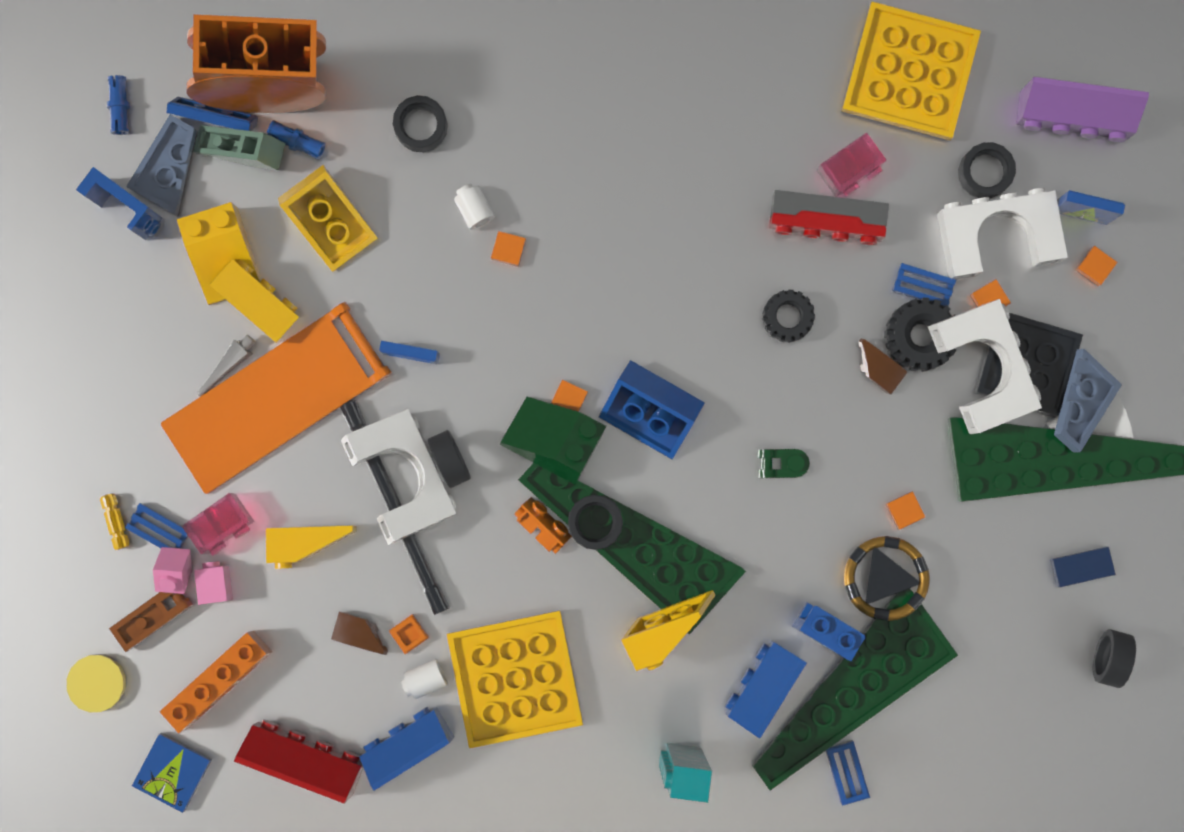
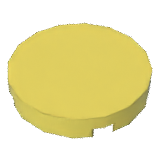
M89 655L78 660L70 669L66 679L67 693L70 700L79 709L89 713L103 712L114 707L126 689V676L122 666L106 655Z

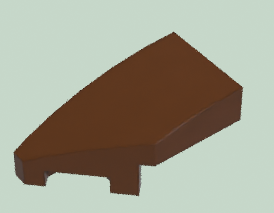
M861 338L858 341L859 347L862 350L863 363L860 364L861 371L865 372L866 377L881 390L891 395L905 377L907 371L877 347Z
M346 612L338 613L331 640L382 655H387L388 653L387 647L383 646L377 632L379 630L376 624H371L368 619Z

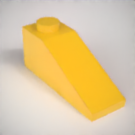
M357 526L266 528V563H275V569L292 568V562H301L357 532Z

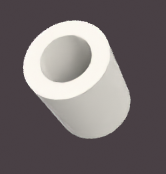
M467 184L456 191L458 195L454 198V201L470 230L485 225L495 217L479 186L473 187L472 184Z
M437 659L405 672V679L401 680L406 695H412L415 700L448 685Z

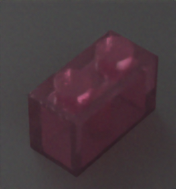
M865 133L820 164L817 172L835 197L843 193L847 197L860 188L858 183L867 177L870 181L882 173L881 167L886 162V158L868 133Z
M228 493L182 525V527L201 555L211 553L214 556L227 547L225 542L234 536L235 539H238L251 530L248 526L255 521L235 493Z

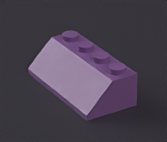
M1033 77L1020 91L1016 125H1024V129L1030 131H1039L1041 128L1052 129L1053 133L1060 135L1075 132L1080 133V136L1083 138L1105 136L1109 137L1108 140L1112 142H1125L1126 139L1128 140L1136 134L1149 98V92Z

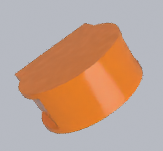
M193 14V27L187 32V44L193 49V77L187 81L186 93L194 101L214 108L249 113L302 111L319 106L325 101L326 89L321 83L316 81V58L326 51V39L317 31V20Z

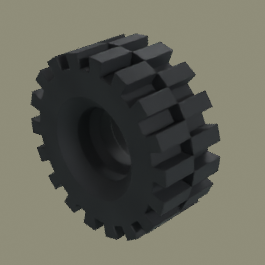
M924 297L920 300H917V298L910 300L895 310L892 317L888 320L886 324L888 327L884 332V338H887L885 345L887 350L890 349L892 352L890 355L892 359H897L900 362L899 365L903 368L909 367L911 371H929L945 364L957 351L954 348L938 353L933 339L926 346H918L911 339V331L914 326L919 324L930 326L953 317L949 312L951 308L947 305L944 307L940 305L941 301L936 299L930 301L929 298Z

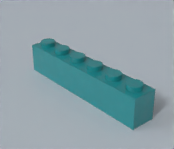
M667 743L666 751L661 750L659 768L664 788L668 789L670 798L708 803L712 769L702 749Z

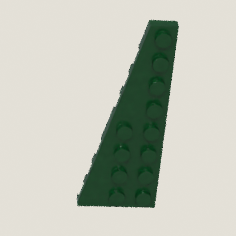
M948 418L959 502L1184 475V446L1091 434L1081 452L1073 453L1054 435V429L1003 423L981 433L969 434L963 418Z
M535 463L518 479L567 525L571 509L583 497L601 495L614 501L620 509L623 518L622 532L609 547L596 551L660 609L713 590L715 597L701 618L688 631L689 635L746 572L742 567L580 481L575 485ZM598 505L585 508L578 520L579 529L582 534L594 540L608 535L613 524L609 511Z
M907 589L897 593L884 609L893 610L904 606L914 595L913 591ZM922 604L913 613L898 620L884 621L875 619L863 633L865 639L852 661L844 658L839 661L753 763V768L769 790L775 788L958 656Z

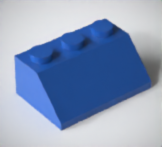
M630 360L615 384L599 418L673 460L705 402Z
M772 640L768 645L764 643L755 657L759 661L753 670L751 668L746 670L740 681L743 684L738 694L733 692L725 704V708L728 709L726 712L727 717L759 739L807 662Z
M428 707L413 715L415 721L405 726L402 722L388 731L390 737L381 742L379 738H376L363 747L366 752L360 756V760L373 791L450 744L455 736L437 707L431 711Z

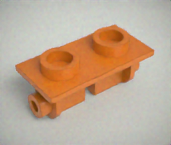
M532 497L523 503L514 514L518 518L516 521L530 534L537 527L541 530L535 539L548 552L553 551L556 554L572 537L568 533L567 527L561 521L555 520L548 513L543 503L534 500Z

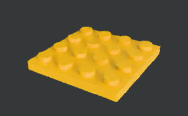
M871 2L841 111L951 141L981 30Z
M560 610L447 633L469 749L583 725Z

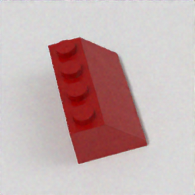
M262 720V723L257 722L251 726L235 756L234 762L343 804L353 796L363 770L359 755L344 750L343 754L332 750L333 745L324 741L310 742L305 740V734L298 731L290 730L289 733L278 729V724L269 720Z

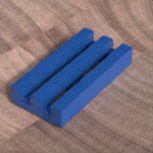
M901 263L892 291L919 300L923 297L929 298L930 301L936 299L941 301L940 305L944 307L946 305L949 306V300L952 296L956 279ZM904 272L945 284L947 287L943 288L904 276ZM901 282L943 294L944 297L943 299L900 285Z
M382 340L380 343L379 351L383 355L436 365L439 363L440 353L436 350Z
M142 503L138 504L137 511L133 513L130 523H127L125 527L127 530L159 548L173 547L136 526L137 523L175 543L174 548L181 549L191 532ZM143 512L182 535L178 538L141 517Z
M854 741L840 743L827 749L826 755L841 805L870 798ZM849 749L861 794L856 793L844 750ZM838 752L850 797L846 798L833 753Z

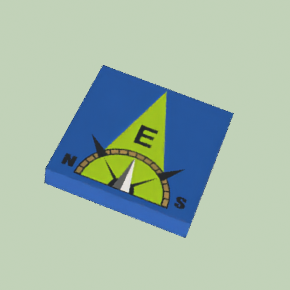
M1071 190L1057 199L1060 214L1104 225L1123 215L1125 209L1124 203Z
M160 733L136 776L132 787L183 813L188 807L212 759Z

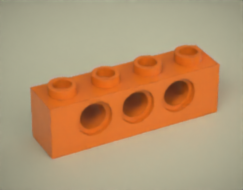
M255 631L247 632L159 712L178 734L187 730L273 651Z

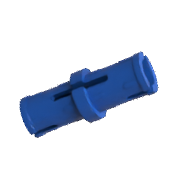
M115 75L114 79V76H108L109 101H107V109L110 110V133L122 135L123 132L126 135L129 134L127 110L130 109V102L127 101L126 77Z
M275 120L268 127L267 134L284 142L285 145L289 146L290 150L304 152L318 160L323 155L326 143L304 134L303 130L289 128Z

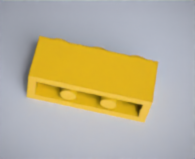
M232 259L210 283V286L277 343L299 318L295 313L298 308L286 297L282 301L273 294L276 289L264 278L260 282L251 275L254 269L245 261L240 259L236 262Z

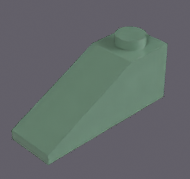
M200 125L193 152L256 168L279 170L285 143L262 132Z

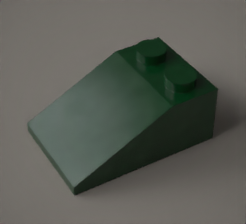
M526 397L501 440L500 445L576 485L601 440L606 425L581 412Z

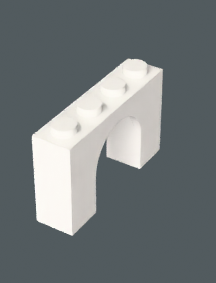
M1038 188L1028 191V195L1018 196L1016 192L1001 195L1000 200L990 201L989 197L972 200V204L962 206L961 202H953L944 205L945 209H942L937 214L947 273L951 279L974 277L983 272L977 236L982 222L993 216L1009 217L1021 225L1027 236L1032 267L1059 263L1068 258L1055 191L1046 192L1045 188Z
M1000 299L928 326L938 353L952 350L972 341H978L989 345L1000 358L1002 376L997 388L991 394L959 407L969 434L981 433L1042 408L1040 392L1033 385L1029 375L1031 372L1030 366L1019 350L1020 340L1018 335L1011 329L1008 321L1010 318L1008 309L1001 303Z
M409 409L348 433L341 440L352 466L376 456L391 453L406 458L417 472L419 485L414 499L377 518L388 545L456 514V502L452 494L446 492L443 485L444 478L439 468L434 466L431 459L432 452L427 441L422 440L419 433V421L415 415H411Z

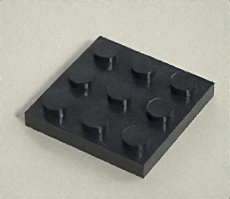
M1009 313L1010 318L1008 321L1011 329L1018 335L1020 340L1019 350L1030 366L1031 372L1029 375L1031 381L1038 388L1041 395L1040 404L1042 408L1036 411L1059 417L1076 351L1080 348L1083 334ZM989 345L975 389V393L984 396L991 394L997 388L1002 376L1000 358Z

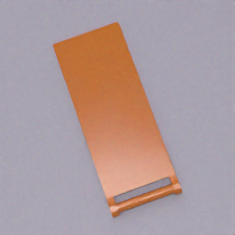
M346 302L339 304L317 321L161 422L165 433L205 494H209L340 408L341 405L354 399L392 374L389 367L383 365L349 312L351 309ZM340 318L375 372L369 378L332 321Z

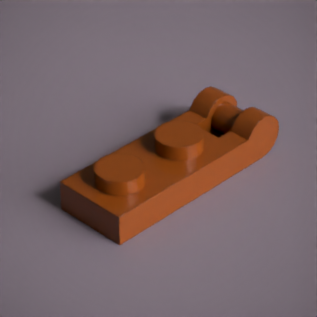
M159 592L110 627L109 630L123 650L128 652L174 618L187 611L194 604L189 597L185 598L183 594ZM170 597L176 604L171 609L164 602Z

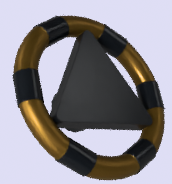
M881 536L865 541L850 555L844 571L845 589L851 602L863 614L877 620L893 621L910 615L925 600L929 589L930 575L924 556L912 544L897 537ZM878 548L899 549L910 556L919 574V581ZM873 550L865 602L855 583V571L865 555ZM918 585L917 591L907 604L900 608L889 610L869 605Z

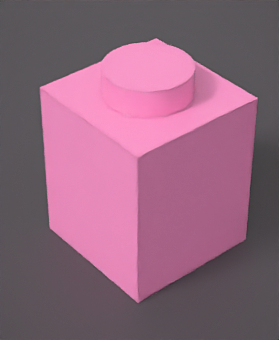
M161 548L153 567L155 592L185 593L192 574L190 549Z
M220 561L202 563L203 569L194 570L198 605L233 600L229 566L220 567Z

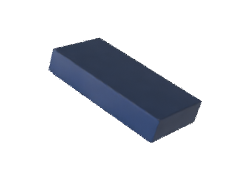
M1109 547L1050 559L1057 587L1116 575Z

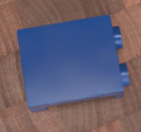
M92 167L76 189V191L101 208L108 198L113 195L135 211L136 215L127 228L145 240L149 236L153 237L161 227L160 222L163 218L94 167Z
M806 602L792 626L849 661H852L865 639V635L820 607L813 606Z

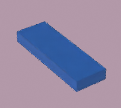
M176 97L167 103L166 113L231 129L251 131L257 127L258 123L257 115L214 108L183 97Z

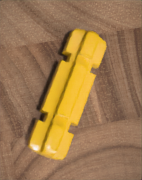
M104 495L100 498L102 509L106 511L104 516L109 534L113 536L111 539L113 548L115 550L124 549L130 543L127 534H124L126 529L120 508L117 509L118 501L116 495Z

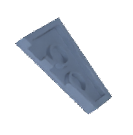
M170 114L126 187L178 217L197 130Z
M1077 349L1054 432V435L1073 453L1081 452L1122 386L1085 349Z

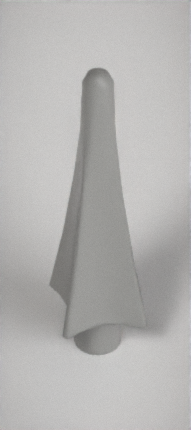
M246 335L242 341L233 340L216 369L197 392L198 396L204 395L221 378L253 354L249 350L255 343L252 337Z

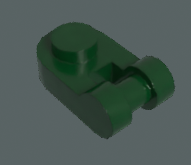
M758 450V459H761V470H758L759 479L797 478L803 476L809 469V457L802 450ZM772 458H780V469H772Z

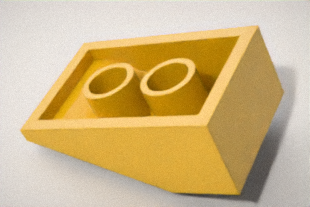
M324 165L320 166L278 198L280 207L332 272L378 239Z
M232 202L176 219L184 246L208 305L226 300L210 286V283L232 259L236 262L240 259L245 261L254 269L251 275L259 282L261 281L239 209Z
M713 590L636 619L621 639L636 671L644 668L653 670L664 663L663 660L701 618L715 597Z

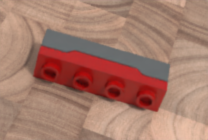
M775 190L772 195L769 229H775V233L780 235H792V232H801L806 238L818 239L821 235L832 236V240L838 242H848L849 238L859 239L860 243L864 245H877V242H881L886 237L889 203Z

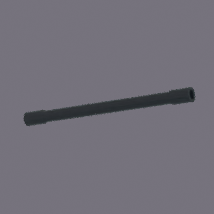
M356 400L340 406L352 432L366 426ZM380 456L367 460V465L388 511L402 506ZM415 534L401 539L424 588V594L433 614L436 615L449 609L447 600L440 585L435 580Z

